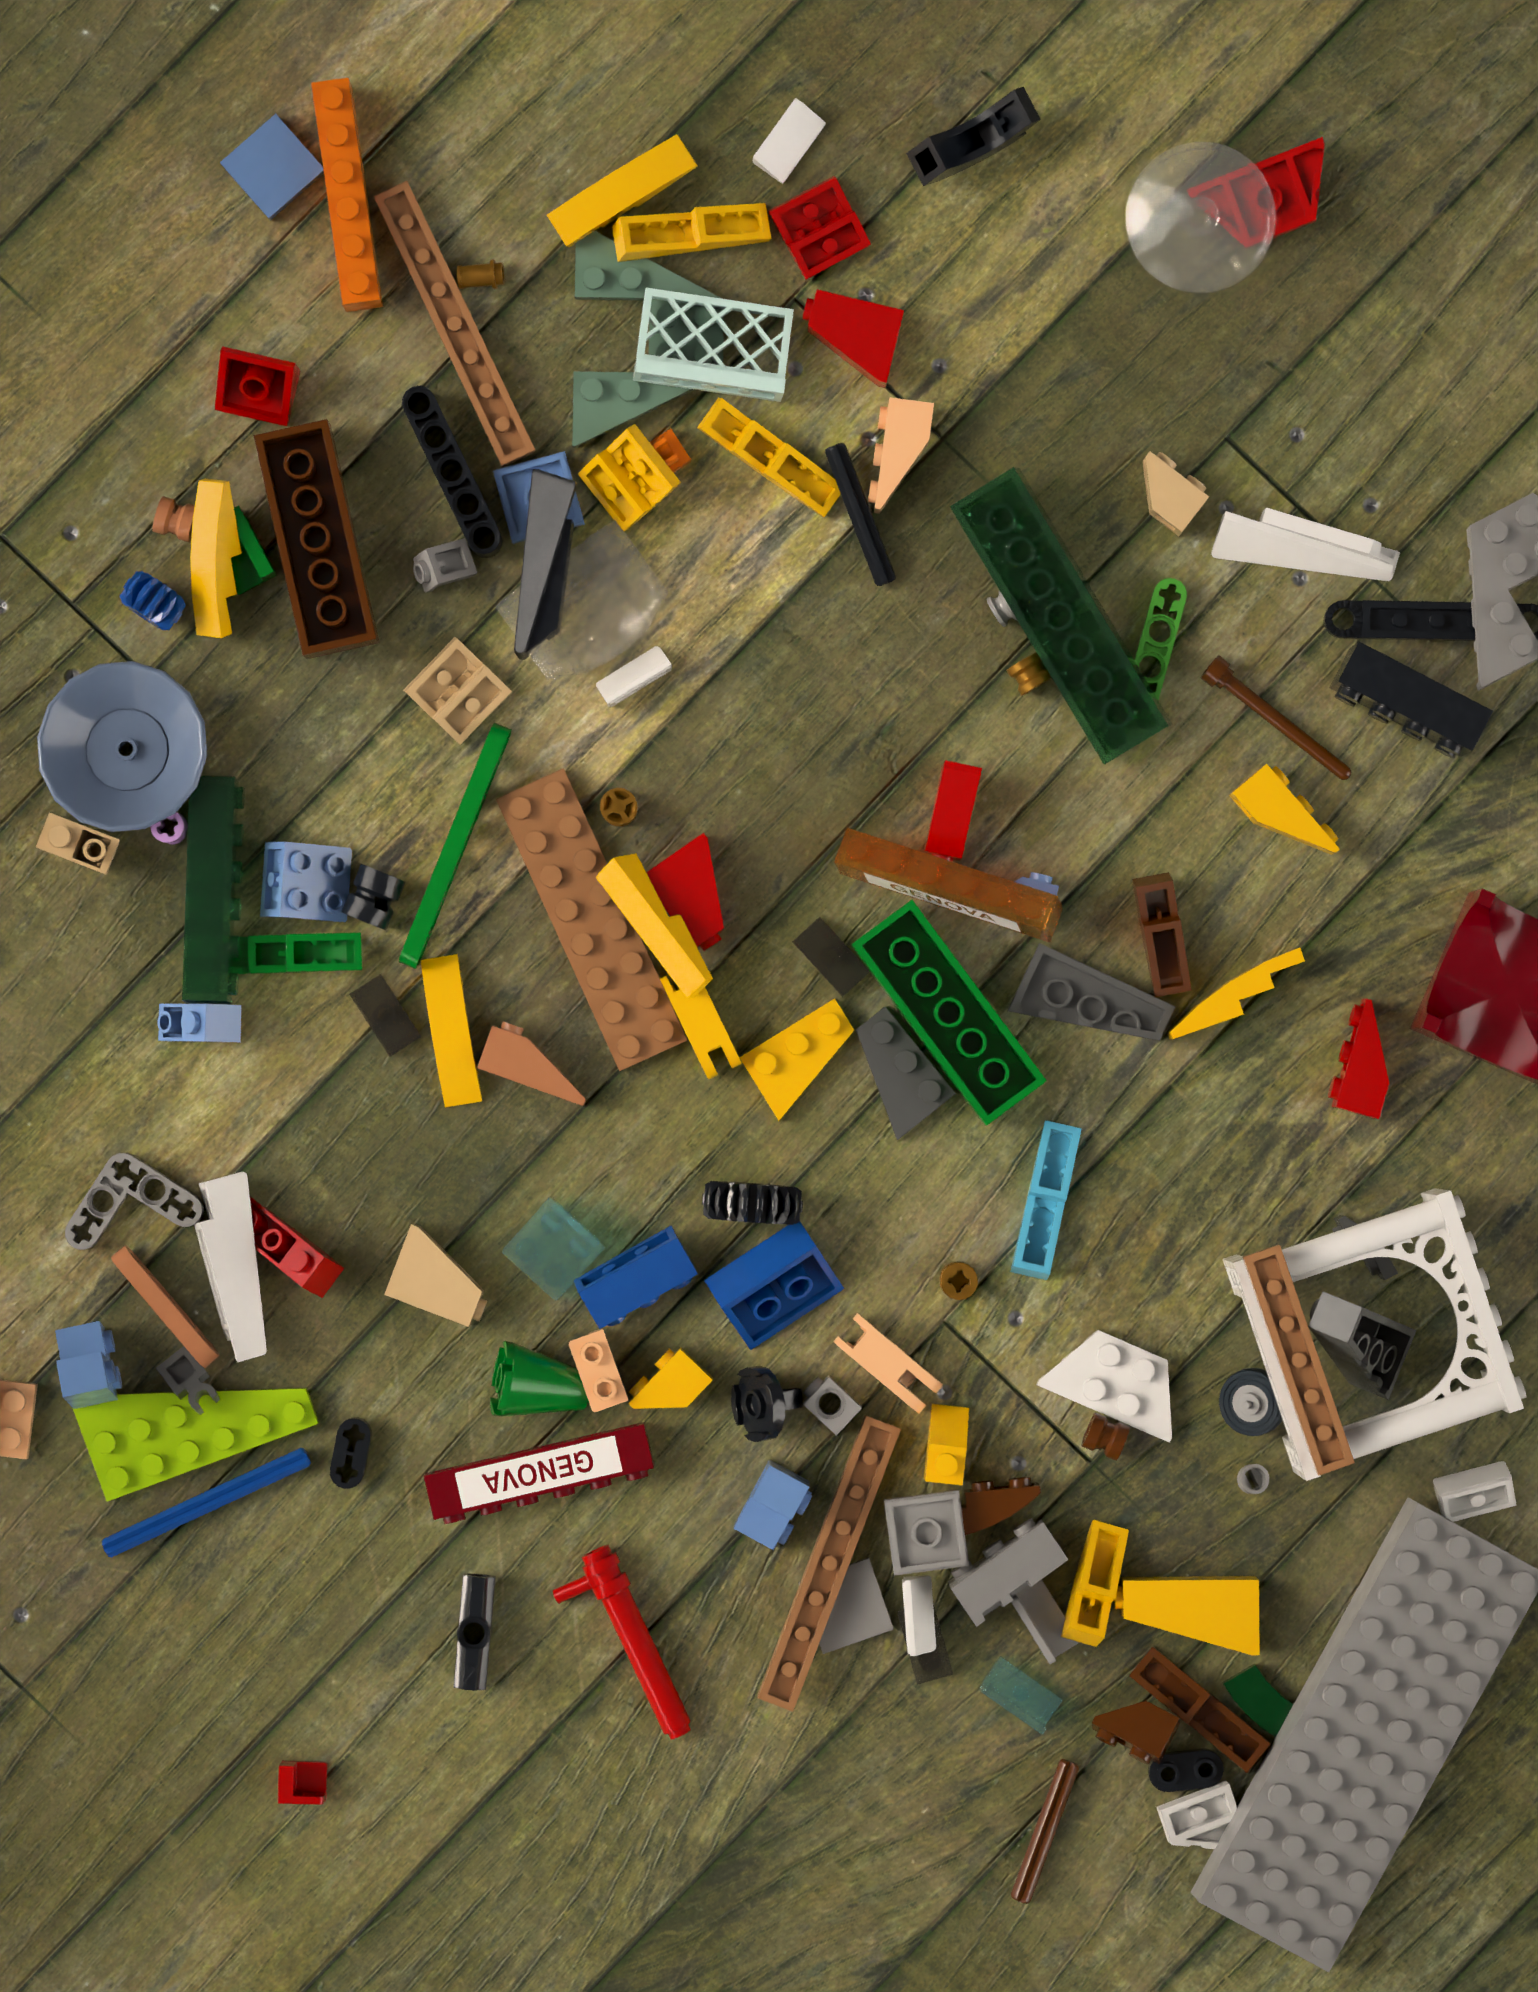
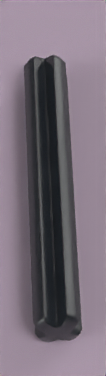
M844 443L828 447L825 450L826 457L874 582L877 586L893 582L896 579L895 572L847 447Z

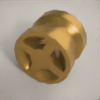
M1038 651L1006 670L1009 676L1015 678L1018 682V691L1021 696L1053 678L1050 670H1046L1042 666V657Z
M614 788L603 795L600 802V810L603 818L609 824L622 827L630 824L635 819L638 805L630 791L624 788Z
M963 1262L948 1264L941 1271L939 1278L943 1292L956 1300H963L972 1296L978 1285L977 1274L974 1269Z

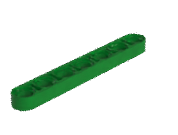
M493 723L402 948L398 960L399 963L416 969L421 961L508 744L512 729L497 723Z

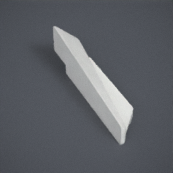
M1265 508L1259 522L1226 511L1222 515L1211 555L1213 558L1390 581L1393 578L1400 552L1382 547V543L1374 539Z
M239 1172L199 1183L209 1220L194 1224L222 1329L227 1341L231 1340L237 1362L262 1356L267 1352L248 1177L245 1172Z

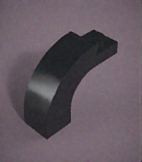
M1023 86L1014 89L990 108L967 122L947 131L929 136L906 154L922 185L926 186L955 175L996 154L1026 135V130L1041 119Z

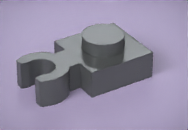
M184 1346L156 1367V1370L180 1400L189 1394V1404L196 1413L200 1415L204 1413L199 1405V1399L203 1395H210L216 1403L220 1400L215 1389L211 1385L203 1383L210 1377L209 1374Z

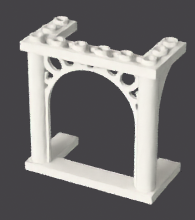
M1434 1188L1422 1192L1423 1202L1282 1249L1293 1282L1366 1258L1391 1257L1405 1260L1429 1273L1444 1289L1453 1306L1457 1323V1343L1453 1360L1446 1374L1430 1392L1420 1399L1342 1426L1353 1459L1500 1410L1512 1413L1524 1409L1521 1399L1526 1398V1392L1520 1377H1514L1509 1363L1514 1362L1513 1353L1508 1341H1501L1497 1329L1498 1326L1502 1325L1501 1317L1496 1305H1489L1485 1290L1490 1289L1488 1278L1482 1267L1477 1269L1472 1255L1478 1253L1477 1246L1471 1231L1466 1233L1464 1231L1460 1218L1466 1216L1459 1195L1454 1196L1451 1190ZM1419 1236L1415 1244V1252L1407 1253L1403 1249L1402 1244L1413 1243L1411 1238ZM1441 1237L1445 1243L1444 1253L1437 1262L1428 1263L1424 1258L1425 1245L1431 1238ZM1393 1244V1250L1385 1249L1386 1246ZM1236 1254L1224 1258L1223 1262L1234 1295L1241 1297L1288 1434L1282 1436L1293 1472L1306 1481L1320 1477L1321 1475H1317L1246 1270L1243 1256ZM1453 1258L1450 1269L1453 1273L1456 1271L1454 1278L1447 1279L1443 1274L1442 1268ZM1461 1286L1464 1293H1458ZM1462 1300L1468 1303L1466 1311L1458 1309V1303ZM1472 1316L1474 1323L1469 1322L1466 1319ZM1470 1334L1478 1336L1474 1341L1483 1348L1484 1352L1468 1348L1466 1339ZM1475 1357L1485 1364L1486 1369L1480 1370L1482 1378L1473 1379L1464 1374L1461 1369V1362L1464 1358ZM1457 1378L1462 1384L1470 1388L1462 1391V1388L1459 1386L1455 1391L1451 1392L1450 1383L1453 1379ZM1440 1394L1444 1396L1443 1398L1435 1400Z

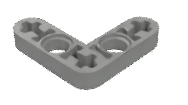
M118 1153L107 1161L71 1217L65 1229V1238L73 1248L78 1250L89 1249L95 1246L129 1194L182 1227H190L198 1223L203 1217L204 1205L197 1195L136 1156L129 1153ZM126 1160H129L131 1162L129 1165L130 1171L137 1175L141 1174L142 1169L148 1172L139 1181L136 1191L131 1188V1185L136 1182L128 1176H123L121 1179L116 1177L118 1174V1170L114 1167L116 1162L124 1163ZM151 1179H158L164 1183L165 1194L160 1200L153 1201L145 1194V1185ZM173 1189L179 1192L174 1199L183 1204L189 1200L194 1203L192 1206V1210L196 1212L194 1218L187 1216L182 1220L179 1217L181 1210L172 1204L169 1205L168 1211L162 1208L171 1198ZM98 1191H108L113 1197V1206L107 1212H100L93 1205L94 1195ZM87 1209L93 1216L102 1218L104 1221L101 1226L97 1221H93L88 1230L92 1235L91 1240L83 1239L81 1242H78L76 1240L78 1234L74 1231V1227L86 1224L89 1216L83 1215V1212Z

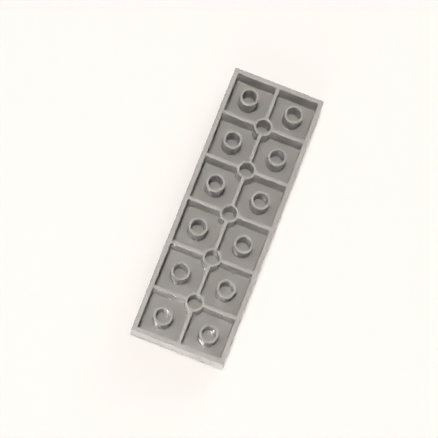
M1407 1497L1237 1807L1238 1809L1225 1828L1217 1847L1213 1850L1192 1888L1191 1894L1197 1901L1321 1969L1330 1972L1538 1593V1569Z

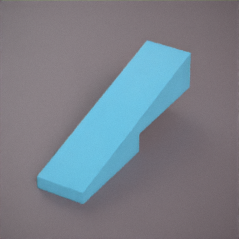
M1046 1120L1044 1122L1010 1272L1043 1280H1047L1050 1275L1081 1128Z

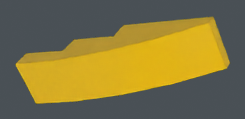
M676 134L586 188L547 214V217L566 247H571L597 228L605 227L631 208L639 207L698 167L679 135Z
M718 397L697 427L727 451L821 517L826 516L841 495L836 480L791 445L781 441L755 420L749 419L723 398Z
M202 479L198 482L192 523L190 562L196 634L200 636L224 638L232 634L226 598L237 594L231 558L242 554L229 481Z
M1301 948L1293 949L1264 961L1226 982L1194 1006L1168 1031L1169 1039H1175L1244 1015L1239 1000L1273 989L1274 985L1270 973L1305 962Z

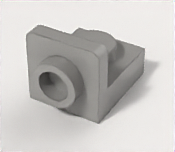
M465 538L426 548L413 558L414 575L416 580L422 584L425 593L433 591L441 585L470 578L477 574Z

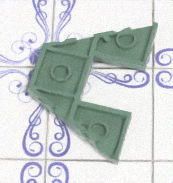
M593 231L576 243L575 300L644 301L645 288L721 298L647 258L618 262L614 241L596 231ZM652 299L650 312L659 323H662L675 313L668 301ZM676 302L680 308L686 305L684 303ZM694 305L685 312L696 329L713 318L704 306ZM714 308L717 313H720L722 310H724ZM680 317L663 328L675 344H678L692 333ZM649 321V331H651L655 327ZM717 322L701 333L713 350L724 342V331ZM659 332L649 339V355L661 356L671 349ZM696 338L680 348L689 361L698 362L708 354ZM722 350L721 352H719V353L717 354V356H718V357L720 358V360L723 362V350ZM675 353L668 357L679 359ZM712 358L706 362L710 364H716L712 360ZM574 371L573 448H578L581 444L608 431H612L630 420L639 418L694 389L633 381L634 372Z

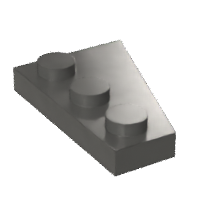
M883 1007L856 1029L897 1140L956 1094L886 1007Z

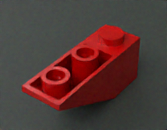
M1366 998L1361 999L1360 1005L1354 1004L1348 1026L1354 1028L1350 1041H1343L1338 1062L1343 1063L1340 1077H1333L1328 1098L1333 1099L1331 1106L1333 1108L1372 1119H1379L1387 1094L1389 1079L1372 1000Z
M250 1197L255 1249L299 1286L323 1298L345 1268L297 1230Z

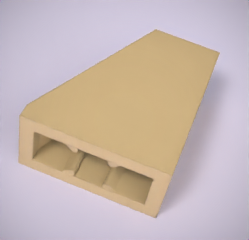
M414 1223L411 1224L384 1295L467 1327L471 1326L473 1319L480 1322L487 1304V1300L481 1298L484 1292L483 1288L421 1226Z

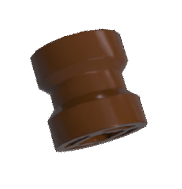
M1095 1412L1088 1424L1081 1446L1091 1451L1104 1449L1103 1452L1106 1457L1117 1461L1127 1440L1130 1426L1121 1422L1113 1424L1107 1420L1106 1416Z

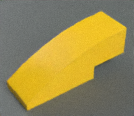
M1097 1520L1091 1522L1072 1586L1061 1637L1097 1647L1105 1638L1111 1603L1116 1599L1129 1533L1128 1529Z

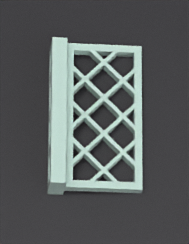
M645 288L633 381L781 402L785 389V374L794 309ZM652 299L668 301L675 313L662 323H659L650 312ZM676 302L684 303L686 305L680 308ZM694 305L704 306L713 317L698 329H696L685 314ZM714 308L724 310H722L720 313H717ZM730 311L742 312L749 321V324L736 334H733L721 319ZM750 313L759 314L760 316L754 319ZM768 316L784 318L783 332L772 340L758 324ZM680 317L692 333L678 344H675L663 328ZM650 321L655 328L647 333ZM717 322L729 339L713 350L701 333ZM754 328L766 344L752 355H749L738 338ZM658 332L671 348L661 356L645 354L646 341ZM694 338L698 340L708 353L698 362L687 360L680 348ZM782 339L781 349L779 351L774 344H776L778 341ZM731 343L734 344L745 359L735 367L725 366L717 356L719 352ZM770 349L779 360L778 372L762 371L754 359ZM675 353L679 359L668 357ZM712 358V360L716 364H710L706 362ZM749 364L753 370L744 369L743 367Z

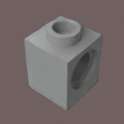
M829 1375L824 1380L817 1377L803 1392L807 1396L803 1405L835 1435L862 1409V1406ZM828 1392L837 1394L841 1400L840 1407L833 1413H826L819 1407L820 1397Z

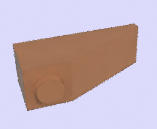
M504 1021L501 1028L491 1027L477 1066L478 1069L585 1106L587 1100L585 1096L529 1038L522 1036L523 1028Z

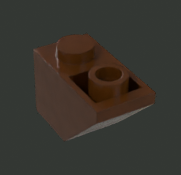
M1148 1701L1095 1716L1092 1721V1729L1097 1731L1095 1736L1097 1739L1112 1747H1116L1117 1743H1120L1131 1749L1129 1752L1130 1756L1149 1765L1151 1760L1160 1764L1180 1725L1179 1717Z

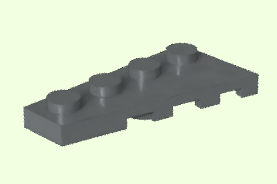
M1039 943L1007 1011L1160 1041L1175 1006Z

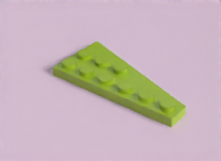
M307 1388L216 1391L220 1398L217 1403L210 1395H203L199 1399V1405L204 1411L201 1415L196 1413L189 1404V1394L180 1400L174 1392L117 1394L118 1400L73 1409L104 1496L108 1502L319 1424Z

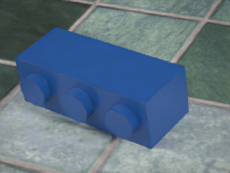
M671 1225L573 1281L581 1299L598 1328L601 1329L605 1326L619 1324L626 1318L628 1313L639 1307L646 1308L651 1306L665 1292L685 1287L691 1282L692 1277L698 1273Z

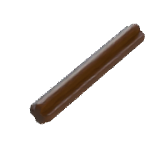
M1061 1759L1058 1763L1011 1892L1012 1898L1018 1902L1029 1904L1033 1897L1079 1771V1766L1072 1761Z

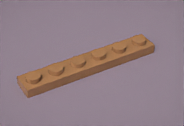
M1278 1244L1243 1256L1246 1270L1317 1475L1354 1464L1355 1462L1281 1246Z

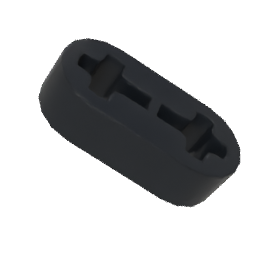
M351 1417L345 1420L339 1426L330 1466V1477L333 1483L343 1489L357 1486L362 1481L366 1470L372 1430L370 1425L359 1417ZM353 1424L359 1425V1432L365 1433V1438L359 1439L356 1442L355 1451L348 1450L350 1437L344 1436V1431L350 1430ZM347 1455L353 1456L352 1469L358 1470V1475L350 1477L349 1482L343 1481V1474L337 1472L338 1467L345 1465Z

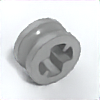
M1002 589L998 591L999 595L997 598H992L991 596L987 598V603L998 622L1005 627L1008 625L1009 619L1017 620L1020 618V615L1006 591Z

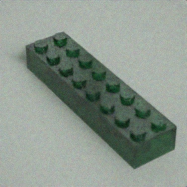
M1013 467L950 506L1104 765L1173 725L1020 468Z

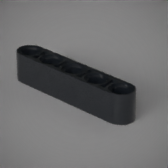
M424 386L411 387L403 396L402 406L471 550L481 558L493 557L499 553L503 542L494 518L435 396ZM419 396L428 398L430 400V407L425 413L415 414L410 410V404L413 399ZM433 430H441L446 434L445 443L437 448L430 447L426 443L428 434ZM456 463L462 467V475L458 480L447 481L443 478V469L448 464ZM465 497H474L479 501L477 511L471 515H464L458 509L459 503ZM483 530L491 531L495 535V542L486 549L475 545L476 535Z

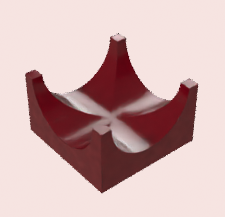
M1483 888L1469 892L1410 1029L1538 1085V919L1498 899L1496 894Z

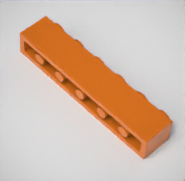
M349 78L312 82L342 305L346 312L383 307L352 85Z

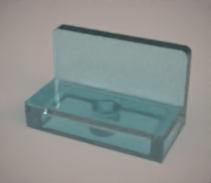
M1002 1656L998 1658L979 1686L983 1694L1042 1735L1047 1729V1722L1063 1701L1062 1698Z

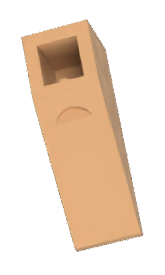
M889 397L888 407H880L878 429L885 430L883 444H875L873 466H880L878 481L871 480L868 503H875L874 513L880 514L928 446L934 403Z

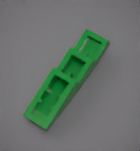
M361 932L210 937L211 975L362 970Z

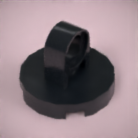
M763 1366L747 1367L740 1370L737 1374L741 1376L739 1384L732 1385L731 1407L737 1426L744 1425L748 1432L744 1436L753 1442L768 1441L776 1438L783 1428L785 1410L803 1407L801 1388L782 1389L777 1377L769 1368Z

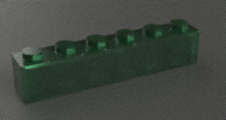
M201 776L197 788L189 797L182 1000L186 1004L231 1005L232 995H238L239 976L238 973H232L233 958H239L240 937L234 935V921H240L241 899L235 898V883L241 884L242 861H236L237 846H243L244 829L243 824H237L238 809H244L245 789L244 787H239L238 780L232 776Z

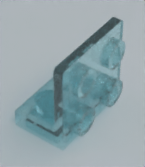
M550 1196L503 1248L502 1253L556 1301L574 1283L573 1280L578 1278L606 1248V1245Z

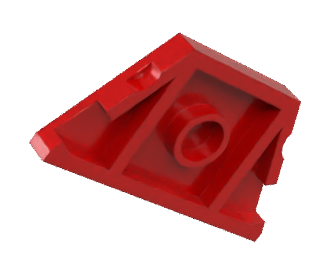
M1323 137L1191 188L1187 192L1196 204L1244 248L1248 249L1317 221L1325 142Z

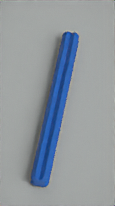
M304 1448L292 1451L102 1540L103 1549L108 1557H114L307 1468L311 1464L310 1458Z

